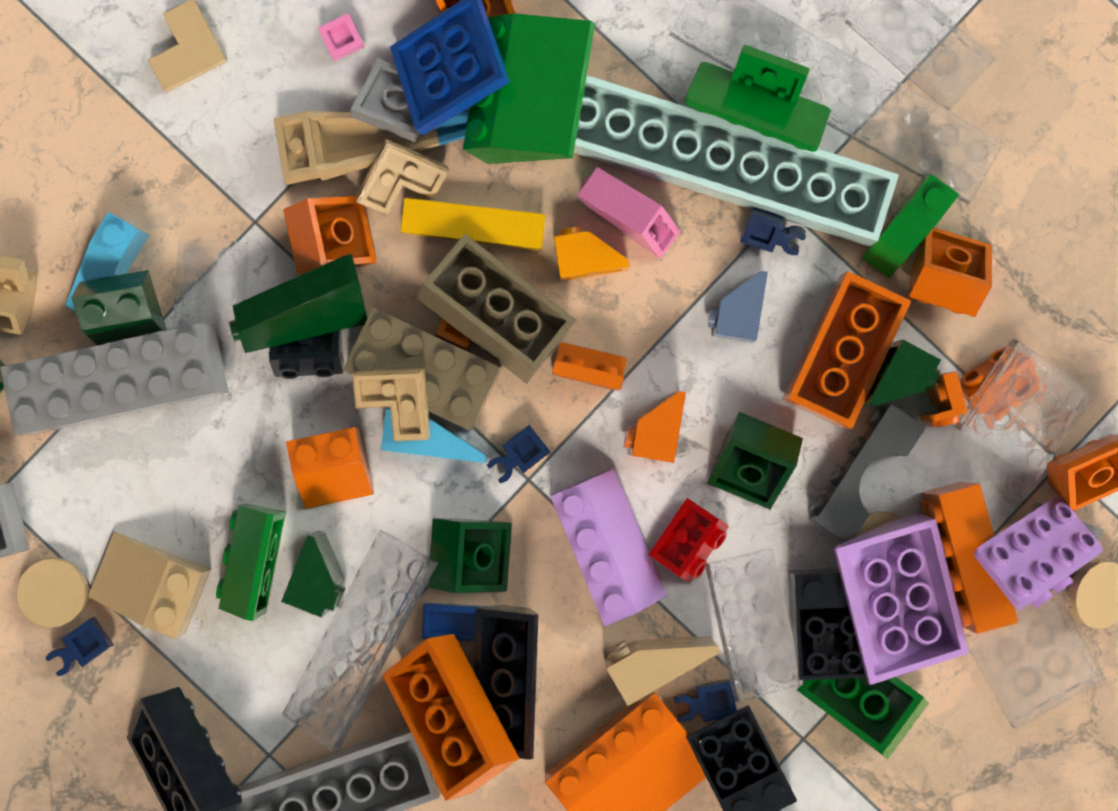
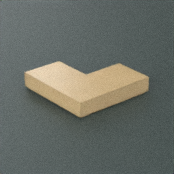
M188 0L163 13L178 45L148 59L162 89L166 93L227 62L195 0Z
M385 138L355 197L356 202L388 215L402 187L434 200L449 172V168L445 164Z
M424 368L355 371L352 373L356 408L390 407L394 441L429 440L431 433Z

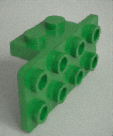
M745 44L741 50L734 72L708 62H701L684 100L687 106L694 108L698 112L711 114L727 120L731 124L746 127L759 132L763 136L773 137L792 144L798 149L811 152L818 150L831 112L830 108L825 105L800 97L810 68Z

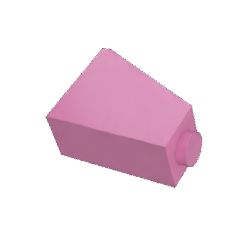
M598 167L592 175L583 181L581 190L577 194L588 209L660 259L680 233V230L662 205Z

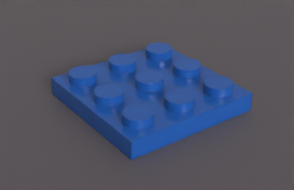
M461 0L390 46L415 130L423 136L510 83L482 0Z

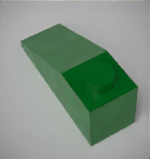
M925 173L882 229L878 242L871 245L861 258L890 278L938 224L960 194L933 174Z

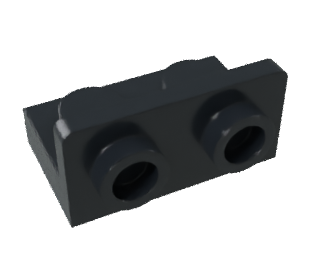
M342 330L270 347L269 363L274 376L295 379L299 376L316 375L326 378L334 374H343V363L341 360Z

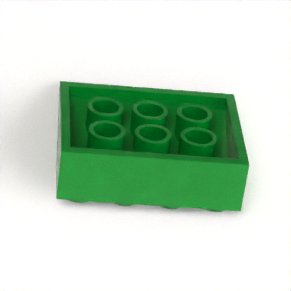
M515 13L488 17L510 83L470 107L463 150L486 164L573 158L595 23L590 20Z

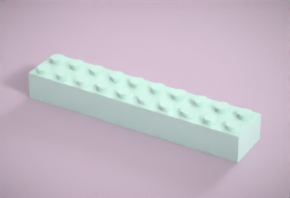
M586 76L574 153L749 209L755 207L785 217L787 221L868 247L878 242L899 174L821 149L815 152L798 149L792 144L773 137L763 136L757 131L731 124L727 120L711 114L698 112L686 106L598 78Z

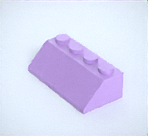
M614 468L550 494L604 627L632 616L667 596L652 558L648 555L649 551Z

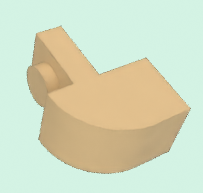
M0 255V331L22 335L33 309L36 294V274L34 271L26 270L24 260L13 256Z

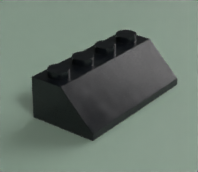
M508 605L476 608L474 673L518 757L527 760L534 759L539 614L530 608Z
M176 687L141 698L127 735V740L163 810L238 811L242 803L241 792L236 784H232L226 773L223 758L215 753L210 743L207 729L200 725L195 716L191 700L185 698L181 688Z

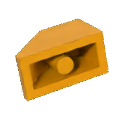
M580 227L560 230V236H554L560 281L628 271L630 267L627 258L591 232H581Z

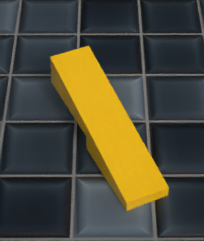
M404 198L400 233L451 241H459L466 234L477 243L538 251L542 249L546 214Z

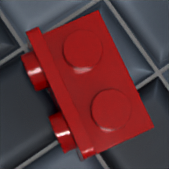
M686 498L648 555L680 578L691 583L694 578L700 577L706 569V560L712 551L717 550L724 543L728 525L689 498Z

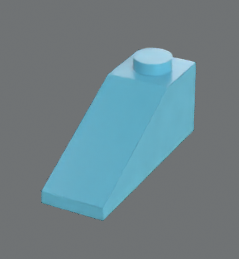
M107 212L88 245L65 306L75 311L71 297L79 282L126 274L149 234L122 218Z
M386 408L381 450L481 463L487 462L488 455L430 417L431 437L429 440L394 441L391 409Z

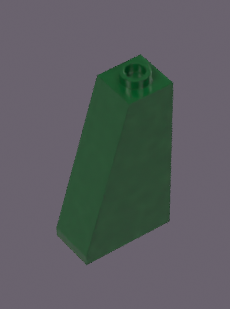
M352 254L344 255L232 305L235 320L229 321L234 342L241 340L245 353L364 325L367 315Z

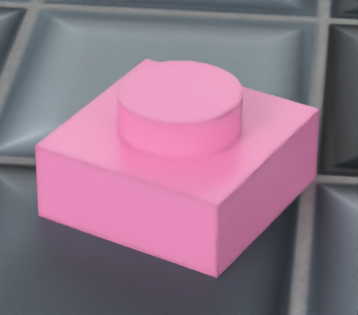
M349 13L318 27L334 62L365 48Z

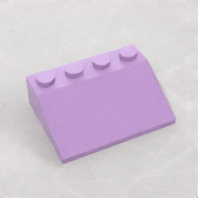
M917 513L885 523L834 547L868 684L872 685L969 654L936 518Z

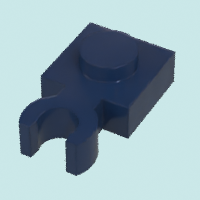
M752 207L740 235V242L773 253L775 246L779 245L782 246V249L787 254L798 255L799 245L791 243L789 240L792 238L805 240L806 230L800 226L786 228L784 227L785 217Z
M529 425L502 446L508 454L505 457L491 459L487 467L490 469L495 464H503L506 472L498 481L499 483H504L511 477L514 467L518 466L522 473H525L547 456L550 450Z
M93 617L62 638L67 648L55 649L45 659L50 661L57 656L63 658L64 666L56 672L57 676H62L74 668L75 660L83 667L114 646V644L96 618Z
M730 679L696 686L698 696L695 697L685 693L673 697L675 704L681 702L689 704V710L686 713L677 715L679 722H688L698 713H702L704 722L721 719L737 711Z

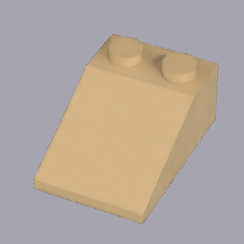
M113 532L88 597L143 627L177 639L187 632L211 569L118 532Z
M711 636L632 641L629 644L624 640L607 650L609 655L604 658L608 673L627 706L719 654L721 650Z

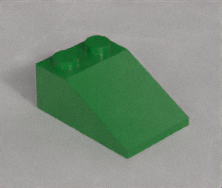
M897 677L872 685L868 684L867 678L804 680L797 689L803 696L887 760L929 704L925 697Z

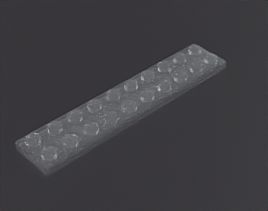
M688 0L669 33L671 37L733 72L744 44L810 68L800 97L830 108L831 112L827 125L920 178L925 173L933 174L959 193L958 199L966 204L973 200L1005 143L755 0Z

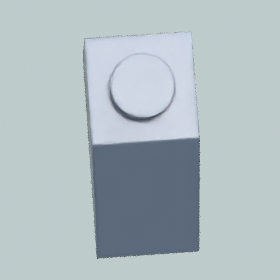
M760 271L717 302V307L710 308L708 327L713 328V337L750 343L757 341L768 272Z

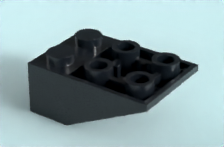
M839 568L788 570L789 603L798 680L866 678Z
M749 705L686 736L723 811H779L797 802Z

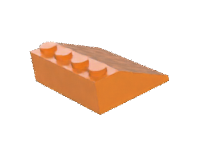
M655 690L624 708L545 773V784L567 811H666L703 781L706 776L686 736L690 735L689 731L679 722L677 716Z

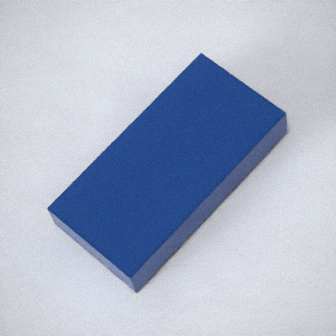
M425 602L423 608L422 639L454 634L457 641L475 642L476 608L488 606Z

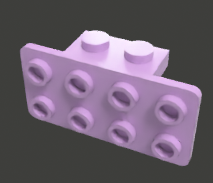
M1056 496L979 546L974 551V556L1013 606L1020 612L1030 604L1037 609L1053 597L1049 590L1052 589L1058 594L1074 581L1070 578V575L1101 554L1103 548L1072 508L1064 503L1061 497Z

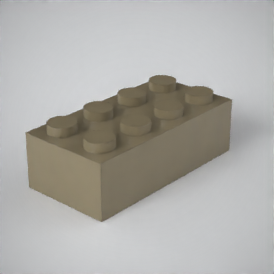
M466 234L462 236L422 283L417 296L419 301L526 384L576 321V319Z
M374 307L343 368V371L351 375L355 371L424 368L428 411L469 431L473 430L501 371L500 367Z

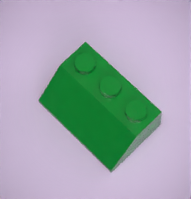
M241 504L238 510L232 512L229 529L234 532L232 542L226 545L222 562L224 565H227L225 578H220L216 589V599H220L218 609L249 621H254L267 613L287 511L252 504Z

